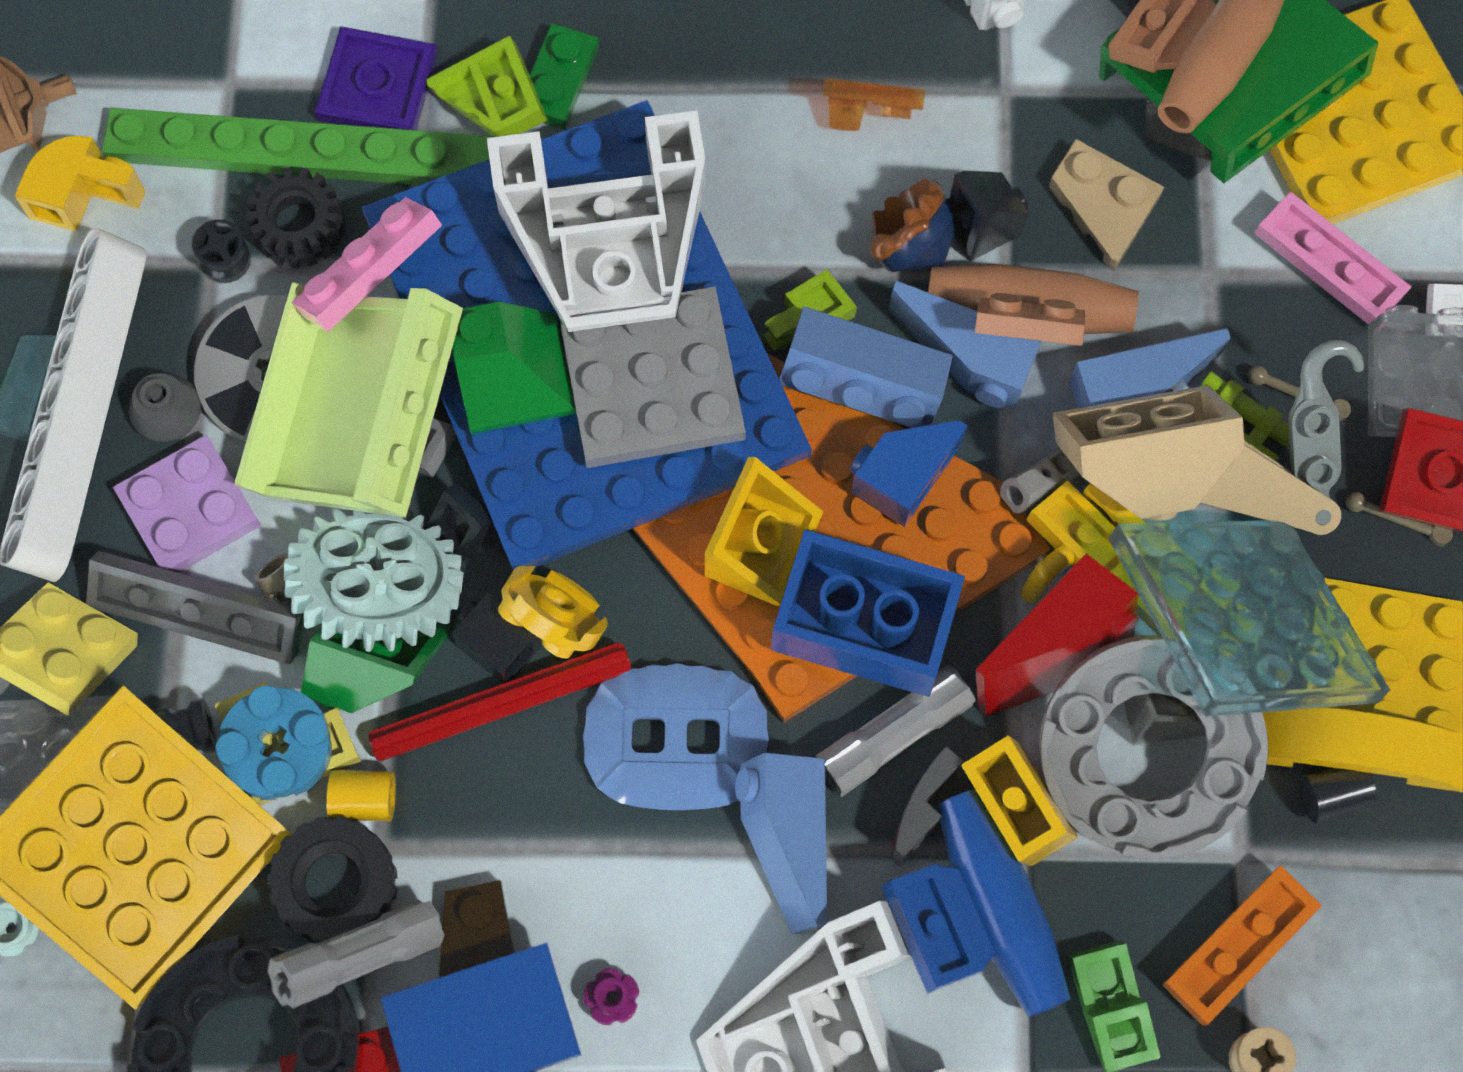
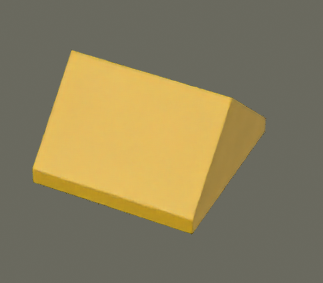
M748 457L705 551V577L773 605L780 606L804 529L815 532L824 511L759 459Z

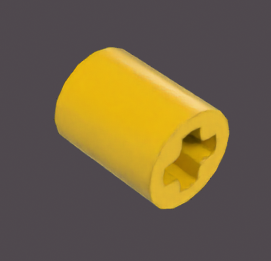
M331 770L326 802L329 819H337V816L356 821H392L396 801V777L394 772Z

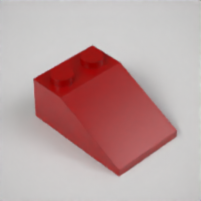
M1086 553L977 667L978 710L986 717L1052 693L1064 676L1087 655L1112 642L1134 637L1135 626L1139 620V617L1136 616L1138 592Z

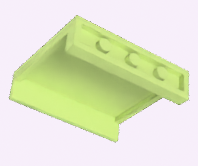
M292 283L234 485L273 500L406 517L463 308L428 289L411 288L408 299L365 297L327 332L304 318L293 305L292 301L304 291V286Z

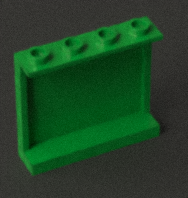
M1212 0V1H1213L1215 4H1217L1219 0ZM1285 0L1270 36L1233 91L1192 132H1189L1213 152L1210 172L1225 184L1370 76L1378 41L1326 0ZM1119 30L1114 31L1101 45L1099 78L1105 81L1119 72L1159 106L1175 69L1157 70L1156 73H1152L1110 59L1109 43Z

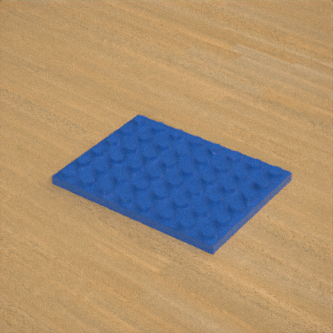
M648 100L541 139L548 188L651 175L646 146L645 117L655 116ZM490 159L362 207L370 229L380 221L382 214L387 208L401 202L405 197L431 209L442 224L432 236L389 275L400 299H408L411 288L428 289L462 308L499 301L556 313L570 379L559 316L498 212ZM700 211L681 292L716 287L746 431V440L587 468L577 413L471 434L453 350H451L439 395L512 570L518 566L538 567L735 487L748 457H756L772 471L811 457V446Z

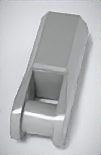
M1057 448L1040 461L1005 480L1000 488V496L1014 513H1023L1045 500L1067 480L1073 485L1082 476L1063 451Z

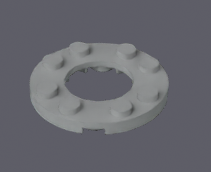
M1144 635L1125 638L1097 649L1078 662L1064 676L1053 692L1044 712L1040 729L1039 755L1045 782L1053 801L1067 821L1079 833L1090 841L1094 840L1103 846L1120 851L1121 855L1143 859H1164L1185 855L1206 847L1230 831L1248 811L1246 806L1254 795L1260 779L1263 780L1265 774L1268 738L1263 714L1254 694L1241 676L1225 660L1203 646L1188 640L1171 636ZM1156 692L1176 697L1195 710L1205 728L1207 749L1202 768L1189 785L1170 796L1146 799L1126 794L1109 782L1099 766L1096 745L1105 719L1116 706L1133 696Z

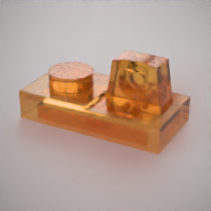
M825 78L823 97H829V127L838 130L859 131L867 101L872 102V105L882 106L881 116L911 119L912 109L923 110L925 89Z

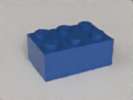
M804 529L773 627L771 651L930 697L965 576Z

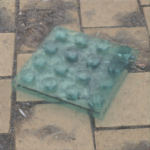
M1268 520L1118 524L1109 536L1110 543L1205 717L1379 703L1391 690L1378 670L1376 662L1369 655L1352 627L1348 616L1343 612L1327 586L1322 573L1317 569L1301 543L1297 532L1290 525L1284 522Z

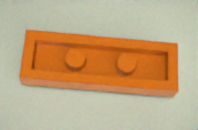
M1281 865L1278 866L1182 963L1162 986L1202 1026L1208 1025L1322 905Z

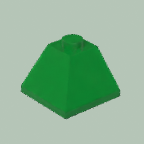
M499 301L463 308L452 350L471 434L576 414L556 313Z
M436 622V631L433 637L425 635L418 630L415 646L408 644L402 637L396 638L394 651H389L383 640L375 641L371 652L365 651L363 640L355 639L348 648H343V635L336 633L327 640L321 639V627L309 643L301 693L329 709L337 708L349 713L358 711L412 686L450 635L451 625Z

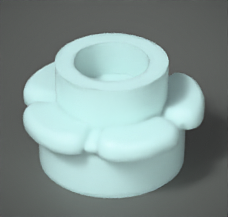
M1 902L0 955L13 957L21 954L26 945H32L36 941L39 928L12 905ZM14 923L16 930L9 934L6 930L7 926Z

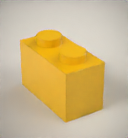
M1009 735L961 765L1019 862L1032 867L1079 838L1071 824L1053 801L1046 783L1022 744Z

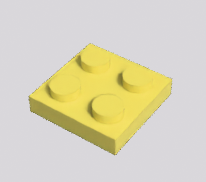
M48 582L0 627V677L65 715L70 716L137 647L138 633Z

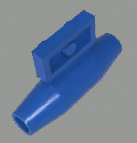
M976 789L963 792L943 801L936 806V811L942 816L939 823L951 867L934 864L892 879L881 886L927 994L975 976L983 971L991 960L1028 1017L1035 1016L1069 1001V991L1049 922L1022 863L1017 860Z

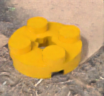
M536 566L516 567L502 588L503 600L498 607L500 615L509 623L523 626L541 638L543 646L557 657L567 659L571 657L574 650H591L597 644L608 624L606 616L599 621L594 614L600 606L595 598L579 584L553 570H550L546 578L531 574Z

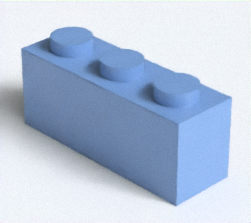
M803 306L779 380L783 386L910 428H916L932 424L944 396L953 355Z

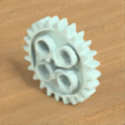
M336 508L333 509L331 523L320 517H315L313 531L301 528L299 530L298 543L289 544L288 559L284 560L285 597L292 598L291 611L293 614L304 613L305 628L308 629L322 624L321 639L327 640L336 633L343 635V648H348L355 639L363 640L365 651L371 652L375 641L383 640L386 648L389 651H394L396 638L402 637L408 644L415 646L418 630L425 635L433 637L436 631V622L442 624L449 623L451 609L458 608L459 597L462 591L464 573L460 571L462 558L461 555L453 554L454 542L452 539L440 541L441 527L434 526L426 530L423 529L424 516L422 515L407 521L404 520V517L376 513L365 514V512L353 510V516L347 517Z

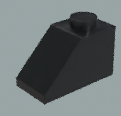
M963 170L955 174L949 198L955 210L953 216L954 238L970 262L1022 235L1029 211L1028 203L1022 191L1017 186L1011 187L1002 172Z

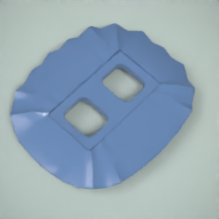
M679 663L667 666L649 665L640 669H631L618 677L602 682L594 698L586 707V724L583 733L584 763L596 787L611 799L622 804L659 810H699L730 805L738 801L735 793V782L740 771V764L762 753H767L769 741L767 711L759 700L754 686L740 679L732 671L714 670L706 666H687ZM655 719L661 720L665 724V746L661 752L638 753L633 750L632 726L636 720ZM709 720L716 721L719 724L720 747L716 753L693 754L688 751L687 726L691 721Z

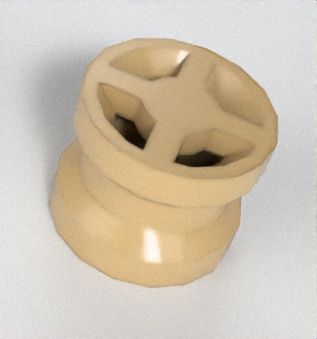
M1259 1027L1240 1035L1232 1043L1229 1051V1066L1232 1072H1261L1262 1070L1263 1072H1293L1296 1065V1051L1291 1040L1283 1032L1272 1027ZM1265 1044L1267 1045V1050L1275 1059L1269 1057L1268 1053L1265 1051Z

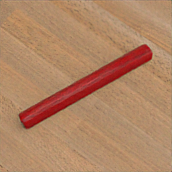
M615 643L372 730L368 734V739L373 755L377 761L382 762L618 677L624 672L631 670L627 651L622 643Z

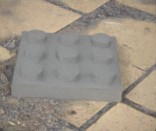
M716 287L681 292L676 317L568 332L559 317L587 468L746 440V431Z

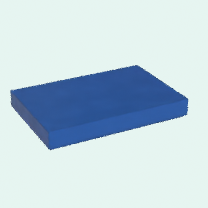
M547 942L380 997L401 1072H535L582 1056Z

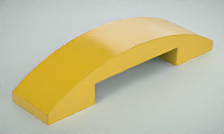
M1259 704L1267 731V764L1293 768V762L1407 778L1406 784L1463 792L1462 733L1422 722L1375 713L1317 706Z

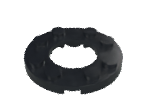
M238 935L214 941L185 956L162 976L143 1002L132 1028L136 1031L132 1047L131 1064H127V1072H192V1049L199 1030L213 1012L233 1000L253 996L274 1000L280 1004L272 991L271 979L267 972L270 959L302 947V945L277 936H272V938H241ZM344 984L336 986L331 993L295 1008L289 1005L283 1006L289 1011L298 1028L297 1060L293 1072H356L360 1047L359 1024L354 1004Z

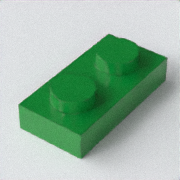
M551 24L530 74L531 81L547 117V121L543 122L544 124L566 130L599 49L598 37L557 24Z

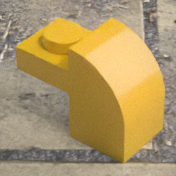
M70 136L47 144L34 155L26 167L14 196L29 219L77 231L91 197L139 209L146 191L134 168L129 163L116 157H105L104 159L92 137Z

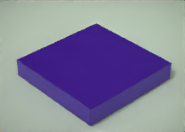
M340 26L315 110L317 120L339 125L417 130L429 88L426 79L432 77L438 55L437 45L435 43Z

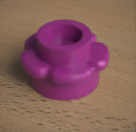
M606 968L596 974L594 981L586 984L583 1000L584 1004L590 1007V1015L596 1022L602 1025H612L613 1022L624 1023L633 1017L638 1008L636 998H638L640 992L638 984L632 976L628 974L622 975L616 968ZM610 991L617 994V999L614 1002H609L606 999V995Z

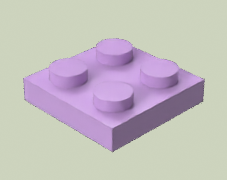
M208 435L199 438L113 487L159 568L176 573L185 570L261 526L239 487L234 485L233 477Z

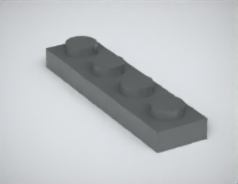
M98 551L89 560L86 604L94 609L289 665L298 655L303 613L293 614L291 611L292 605L102 551Z

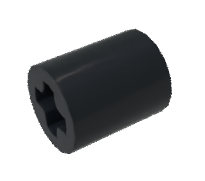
M1331 767L1302 774L1299 778L1301 801L1307 816L1314 823L1376 808L1377 793L1371 773Z

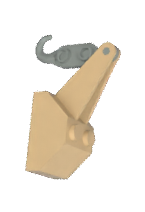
M1330 340L1321 343L1307 355L1302 364L1301 384L1288 416L1291 471L1244 440L1243 417L1208 385L1054 412L1055 442L1084 479L1141 519L1146 518L1152 521L1169 520L1176 517L1177 512L1193 510L1199 503L1288 525L1317 535H1325L1335 530L1341 521V510L1330 498L1329 490L1339 479L1342 466L1339 412L1323 383V367L1330 358L1342 355L1351 361L1356 372H1361L1364 369L1363 357L1356 346L1342 340Z

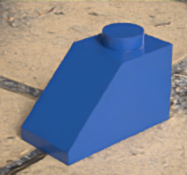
M957 420L884 433L874 448L866 444L853 461L850 472L855 475L851 493L905 527L962 446L968 426Z

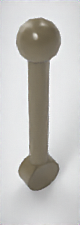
M1256 365L1248 371L1247 378L1252 385L1259 386L1265 384L1293 397L1297 396L1299 387L1268 375L1267 370L1263 366ZM1336 399L1333 402L1338 409L1339 422L1349 416L1351 407L1347 401Z
M1352 492L1345 499V505L1351 512L1363 510L1429 536V540L1435 546H1445L1453 537V532L1449 529L1433 527L1425 523L1378 512L1380 506L1366 501L1365 496L1360 492Z

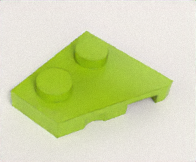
M511 36L426 79L427 85L438 98L493 137L522 134L547 121L518 46Z

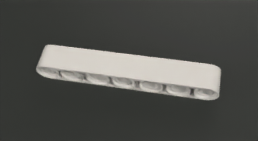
M93 228L84 238L76 259L0 547V564L2 566L51 582H56L61 578L71 558L146 262V250L143 247L99 228Z

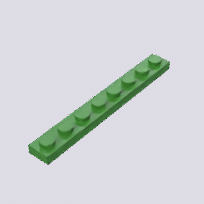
M110 107L102 153L104 157H116L130 164L270 174L274 171L276 175H284L282 168L292 167L295 176H299L300 167L309 169L312 177L318 172L324 178L422 185L488 160L487 138H492L493 136Z

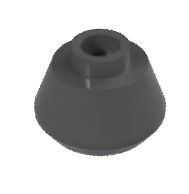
M156 373L143 378L136 385L129 402V417L134 428L143 437L156 442H169L185 436L196 425L201 413V402L195 387L188 380L172 374Z

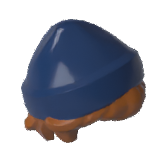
M928 177L916 182L909 189L900 192L899 197H888L884 201V210L872 212L874 229L872 230L869 252L889 272L931 271L933 266H943L954 237L953 216L955 210L939 182Z

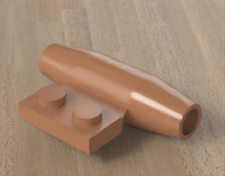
M1140 0L1109 43L1110 59L1152 73H1156L1157 70L1175 69L1158 107V115L1161 121L1170 129L1180 133L1192 132L1233 91L1270 36L1285 0H1219L1217 4L1212 0Z
M1003 264L933 266L931 268L928 293L977 311L975 333L1082 346L1084 334L1133 332L1139 291L1078 273Z

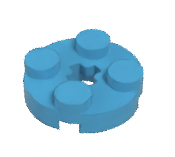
M260 686L254 689L250 695L239 700L225 716L219 730L216 754L222 763L226 775L246 794L261 800H277L276 798H283L292 794L297 796L312 788L323 776L332 756L330 729L321 709L306 695L289 688ZM278 730L285 731L286 734L283 740L289 745L287 751L284 754L274 751L270 757L264 756L262 753L266 746L262 742L263 738L268 733L274 735Z

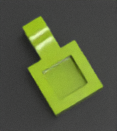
M828 269L785 294L784 305L788 310L773 316L765 322L764 326L769 332L763 335V339L774 353L789 346L803 306L847 321L855 317L857 306Z

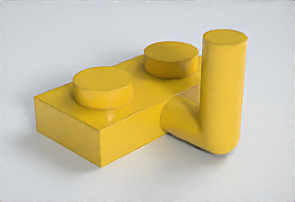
M1067 480L1036 506L1026 519L1053 546L1054 550L1035 566L1021 588V597L1028 603L1038 602L1052 580L1069 565L1073 567L1086 553L1120 579L1136 567L1144 555Z

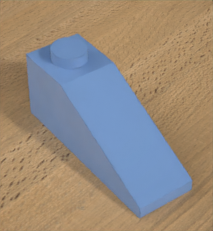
M896 281L889 311L921 345L953 355L949 374L967 392L975 394V397L980 402L996 408L1006 406L1015 410L1041 341L975 333L977 311Z
M1228 328L1078 361L1069 380L1077 408L1181 390L1219 359L1231 338Z
M762 753L740 764V771L735 782V793L737 799L741 802V820L791 933L805 934L821 929L827 924L825 759Z

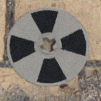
M261 295L233 305L211 324L197 350L194 365V381L196 392L205 412L221 430L245 444L265 378V374L261 369L264 365L268 366L288 295Z

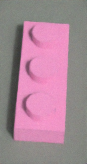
M1291 191L1258 225L1254 233L1373 329L1377 327L1411 288L1408 283Z
M405 197L401 202L387 208L382 214L380 221L363 237L348 244L342 256L324 273L318 274L309 280L304 287V291L292 301L293 305L304 318L329 332L442 226L441 222L431 209Z

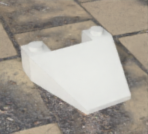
M697 110L645 117L646 146L651 175L548 188L540 131L487 138L498 212L568 332L676 317L705 188V154Z
M878 901L828 922L704 1032L696 1042L706 1071L903 1072L867 978L872 974L912 958L888 902ZM961 1065L943 1068L935 1072H963V1070L961 1068Z

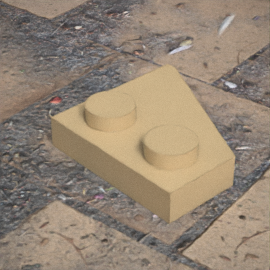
M1077 139L1052 176L1049 185L1061 204L1072 211L1074 222L1082 233L1092 236L1105 254L1103 257L1104 263L1114 271L1164 189L1162 185Z

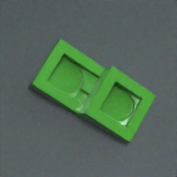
M1119 940L1068 954L1067 957L1080 1004L1104 1072H1113L1161 1058L1147 1002L1140 999L1127 944Z

